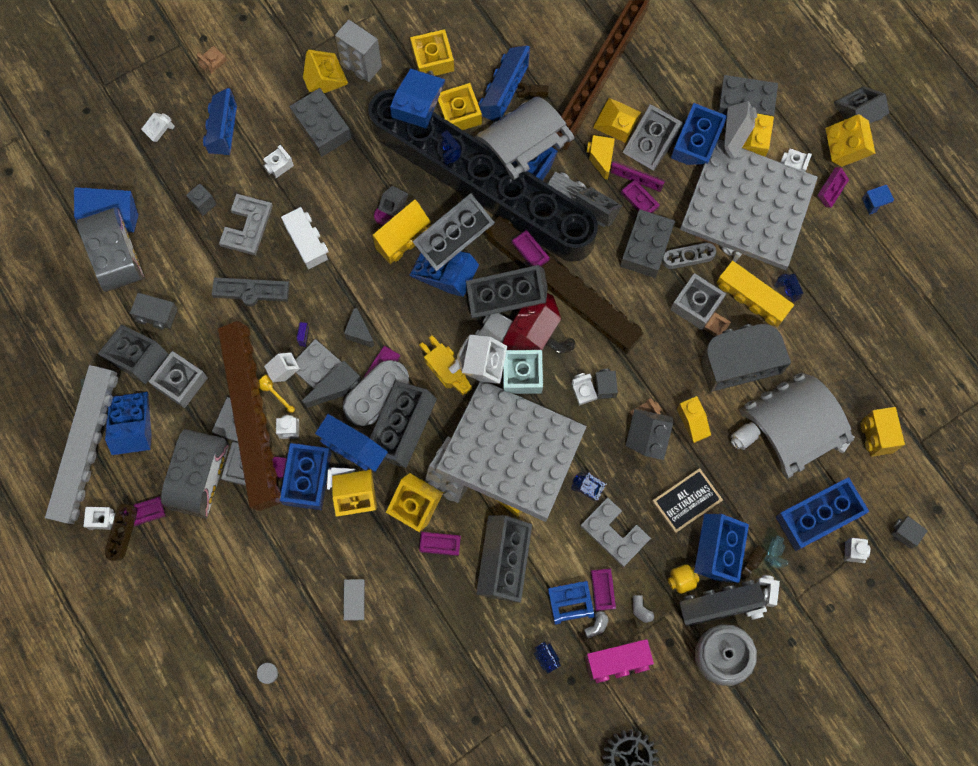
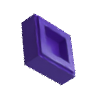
M300 322L297 342L300 346L306 347L309 326L307 323Z

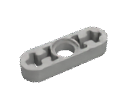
M704 243L669 250L664 254L662 263L666 268L674 269L710 262L716 255V248L711 243ZM705 249H707L708 252H711L709 256H707V254L704 253ZM691 252L694 254V259L687 260L684 254ZM669 256H671L672 259H675L674 263H671V261L668 260Z

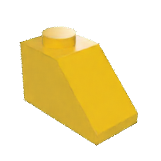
M593 135L592 142H588L587 153H590L589 160L602 177L608 179L615 139Z
M698 396L680 403L677 411L692 442L696 443L711 436L707 416Z

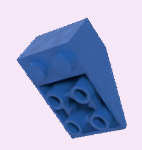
M460 251L436 271L424 255L420 253L410 273V277L447 293L464 297L467 291L466 281L473 279L479 264L470 253Z
M148 392L113 396L112 403L108 407L105 441L111 455L151 450L152 434Z

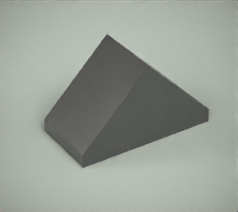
M353 309L344 333L346 339L368 347L375 346L358 309Z

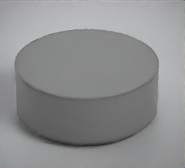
M264 663L258 668L257 677L260 682L271 684L278 677V669L271 663Z

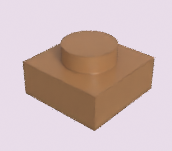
M714 312L704 330L716 337L722 334L731 322Z

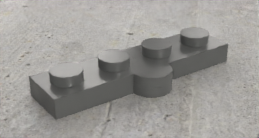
M214 278L212 297L242 299L244 304L249 307L256 305L258 300L288 302L290 284L289 281Z

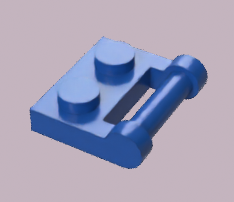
M587 581L548 588L555 625L561 624L562 621L594 617ZM581 603L586 605V609L559 614L558 608Z

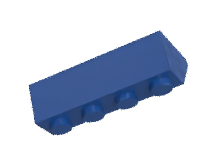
M529 46L510 48L508 53L503 55L501 59L502 65L495 70L494 80L488 84L487 94L479 102L482 117L494 122H498L503 118L518 88V83L521 82L529 66Z

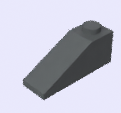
M343 361L302 401L309 408L345 396L361 381V378Z

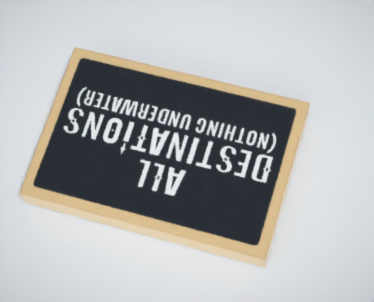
M699 468L658 496L652 503L672 531L677 533L722 502L723 499Z

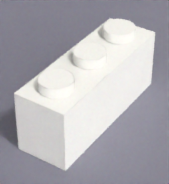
M300 207L281 217L307 269L328 260L326 253L329 251L324 242L320 243L318 239L320 234L317 228H312L310 225L312 220L308 212L304 213Z

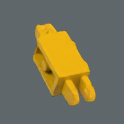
M432 335L429 337V341L435 347L434 350L430 351L423 342L419 345L426 354L424 356L426 365L445 388L451 389L454 387L462 395L472 389L466 374L462 373L461 368L454 374L450 372L449 367L455 363L454 353L450 347H445L442 343L440 344Z

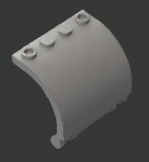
M534 97L528 102L521 104L513 112L506 114L498 122L491 124L486 130L479 132L474 138L487 145L497 155L510 177L515 180L519 177L520 173H525L530 169L527 164L553 145L557 149L562 148L564 143L574 139V135L566 126V122L547 101L540 97ZM560 130L563 133L561 137L557 135V132ZM516 160L518 166L514 168L511 163Z
M805 373L796 374L792 380L780 383L773 391L761 394L760 398L745 403L744 407L739 409L743 417L755 422L765 433L781 462L782 473L787 479L792 477L793 473L804 470V465L831 449L838 450L842 448L843 444H849L854 441L849 422L836 398L820 380Z

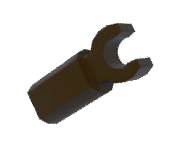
M518 83V89H523L524 91L518 92L517 97L548 98L549 85L531 84V86H528L525 83Z
M758 545L755 547L745 562L746 566L741 571L743 579L746 580L752 571L756 570L768 554L765 549Z

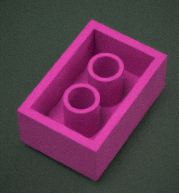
M647 639L589 653L584 656L590 681L595 680L596 683L610 680L609 676L615 675L616 678L630 675L629 671L635 670V674L650 670L649 666L654 664Z

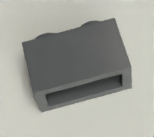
M137 293L130 314L137 323L143 325L150 323L153 324V327L163 330L164 328L171 329L178 308L174 302Z

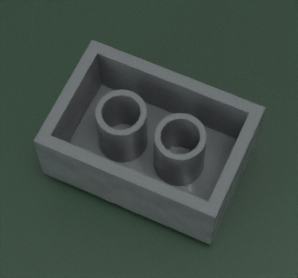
M724 75L720 85L717 112L727 115L728 107L749 101L752 108L756 109L757 114L774 117L778 83Z
M320 88L289 106L292 117L321 157L352 139L349 127Z
M639 209L620 267L656 278L675 221Z

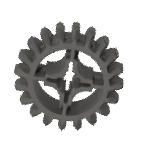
M629 729L628 736H626V732L622 730V738L614 734L616 742L609 739L607 742L612 747H604V750L609 752V756L603 755L602 758L609 759V763H605L603 766H616L614 756L621 758L624 766H656L652 765V762L659 761L658 757L652 756L658 750L650 749L654 742L646 743L648 735H644L641 739V731H637L636 735L633 736V729ZM633 740L632 745H630L629 750L626 752L617 750V747L622 742ZM639 744L646 751L647 761L638 756ZM632 752L634 753L633 757H636V760L640 762L635 761L628 764L626 757L621 756V754L630 755Z

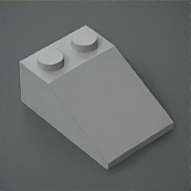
M650 104L622 153L654 171L676 140L684 123Z

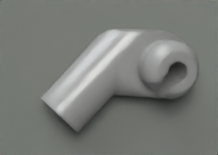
M633 596L634 615L642 622H652L654 620V613L643 607V596Z
M597 612L595 614L596 621L594 626L584 629L587 639L605 631L608 623V616L605 612Z

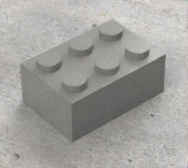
M348 20L335 34L340 63L345 69L352 70L358 78L369 82L382 67L378 39Z

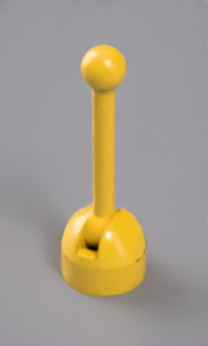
M268 375L263 376L259 380L262 391H271L287 408L288 413L295 411V408L290 406L273 389L274 384Z

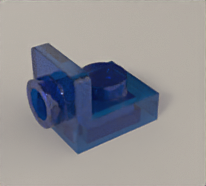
M447 130L441 134V145L446 151L443 154L446 165L457 161L461 155L460 145Z
M795 273L779 276L774 284L775 288L786 285L785 291L787 296L791 297L793 302L800 300L804 293Z
M579 472L573 479L571 490L579 491L593 501H598L606 483L588 472Z

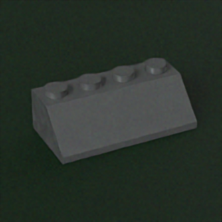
M470 193L412 242L437 271L495 222Z
M540 265L466 281L472 318L546 303L547 283L545 271Z
M399 381L395 382L370 437L371 440L388 452L383 460L407 468L437 400L427 389Z
M506 515L488 516L476 595L521 603L532 524Z
M754 580L742 583L743 587L739 588L731 585L723 587L722 592L715 593L714 590L703 592L702 597L695 598V595L683 597L680 606L686 627L765 608L766 602L760 584L754 583Z

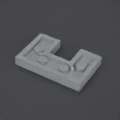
M236 194L231 212L245 216L247 220L243 231L225 227L219 245L256 255L273 207L272 203Z
M607 498L580 527L624 567L651 538L638 525L622 538L609 526L622 510Z

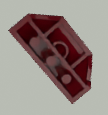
M547 293L546 303L521 308L502 342L507 346V350H543L561 321L554 296Z

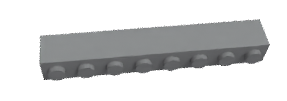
M91 365L88 367L45 518L74 524L79 518V505L85 497L84 488L91 476V471H89L91 463H94L96 459L95 449L102 438L101 428L107 421L106 411L112 403V390L118 382L117 373L112 370Z

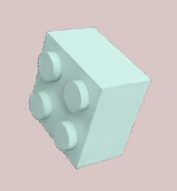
M506 350L503 366L504 391L513 394L542 393V350Z

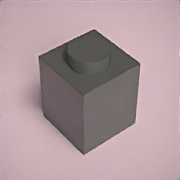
M198 184L186 195L190 204L202 216L217 205L213 196L201 184Z
M391 186L383 193L378 209L393 217L404 209L408 193Z
M601 369L599 372H596L597 399L616 398L618 394L616 371Z
M907 516L903 519L899 518L892 527L895 530L891 535L912 549L920 543L928 530Z

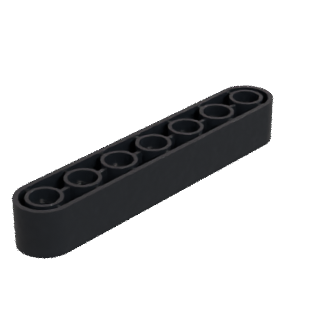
M384 90L372 98L368 111L373 135L379 142L466 197L471 193L483 209L497 218L500 216L503 219H508L516 230L523 232L527 230L538 244L566 261H580L590 255L595 245L598 223L593 213L528 171L520 173L519 177L513 180L504 164L487 145L435 112L431 116L427 129L398 119H387L392 117L390 106L397 90ZM420 135H426V136H427V137L421 138V139L416 138L417 136H420ZM448 154L458 155L454 158L445 157ZM514 162L511 163L514 168L518 166ZM478 173L488 174L486 177H477L475 175ZM508 192H516L519 194V196L509 197L505 194ZM539 211L548 212L550 216L540 217L535 213ZM577 231L581 236L571 237L566 232Z

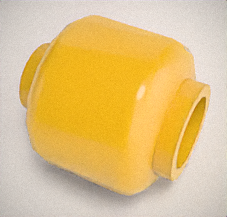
M684 564L672 569L670 572L671 577L668 578L671 589H676L680 594L695 589L697 582H699L698 574L694 573L695 568Z

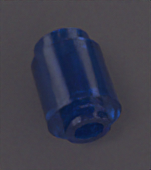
M543 642L535 647L536 652L533 654L542 670H545L547 674L561 666L559 663L560 658L551 643L547 645L546 642Z

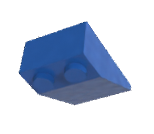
M410 69L396 91L390 106L392 118L427 129L445 79Z

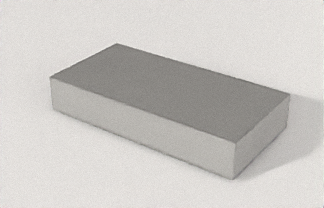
M344 580V621L364 620L365 580Z

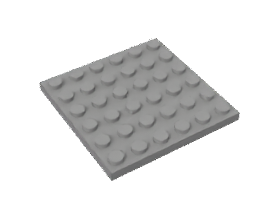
M718 139L709 163L704 164L680 230L786 270L789 266L818 177L741 148L735 159H731L724 148L725 141Z
M480 381L435 473L546 522L587 426L513 393L506 392L504 389L488 382Z

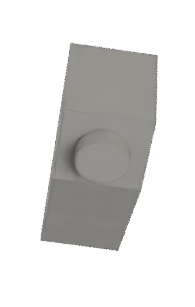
M749 101L728 107L724 148L731 159L736 158L755 127L757 111L754 107L752 108Z

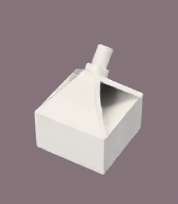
M469 335L460 348L455 363L449 367V370L454 374L461 368L463 374L478 381L500 384L507 346L492 337Z

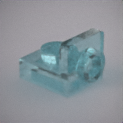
M775 536L772 538L765 561L770 562V566L781 569V567L788 566L789 561L778 557L783 554L785 545H783L784 538Z

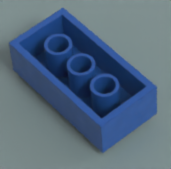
M848 477L781 512L776 516V519L796 552L869 513V510Z

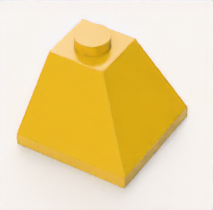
M308 49L303 79L309 92L312 93L320 88L323 93H327L348 84L335 53Z
M609 98L593 128L626 143L641 112Z

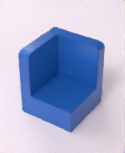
M884 185L867 191L862 201L870 215L876 213L880 206L892 203L894 198L888 186Z

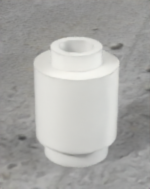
M752 422L744 424L731 435V443L735 448L745 450L758 439L761 432Z

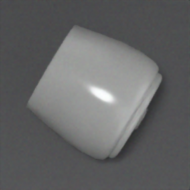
M720 624L709 628L699 638L695 647V661L701 674L710 682L716 685L733 686L742 683L752 674L757 663V650L753 639L744 630L734 625Z

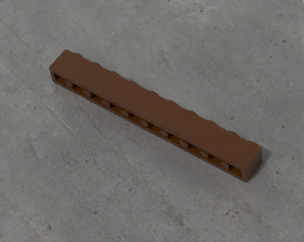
M650 0L628 1L562 114V119L566 122V126L573 133L574 137L645 16ZM561 130L557 132L559 137L563 136ZM572 141L564 143L562 149L567 151Z
M235 321L218 328L249 507L262 511L280 504V490L276 483L277 473L273 467L272 460L274 457L270 450V436L266 429L267 419L262 408L263 399L260 396V383L256 376L257 366L252 355L254 350L250 344V330L246 325Z

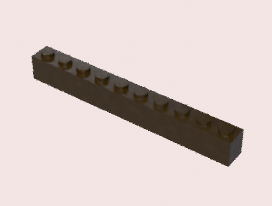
M499 216L494 221L495 223L485 231V239L520 268L531 267L512 244V240L522 234L523 231L516 230L508 219H503ZM547 253L550 260L541 266L545 271L547 290L625 354H628L643 336L641 327L636 323L632 324L627 320V316L621 311L617 312L608 300L601 299L593 288L585 286L581 278L578 276L574 277L569 273L570 271L565 265L558 264L555 258L550 253Z

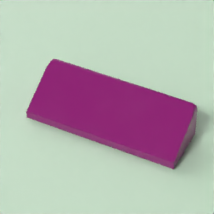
M617 161L612 163L610 170L612 174L630 181L636 180L640 185L658 192L662 191L665 180Z

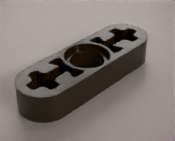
M122 504L116 510L105 548V556L108 560L120 561L125 557L137 516V510L133 505ZM124 511L129 512V515L126 516L124 514ZM120 527H123L125 531L122 538H119L117 535ZM114 549L118 551L117 555L113 553Z

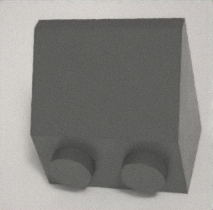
M865 86L834 102L845 120L859 114L869 120L870 124L881 120L883 116L889 114L886 94Z
M634 408L626 446L644 456L664 460L673 426V417Z

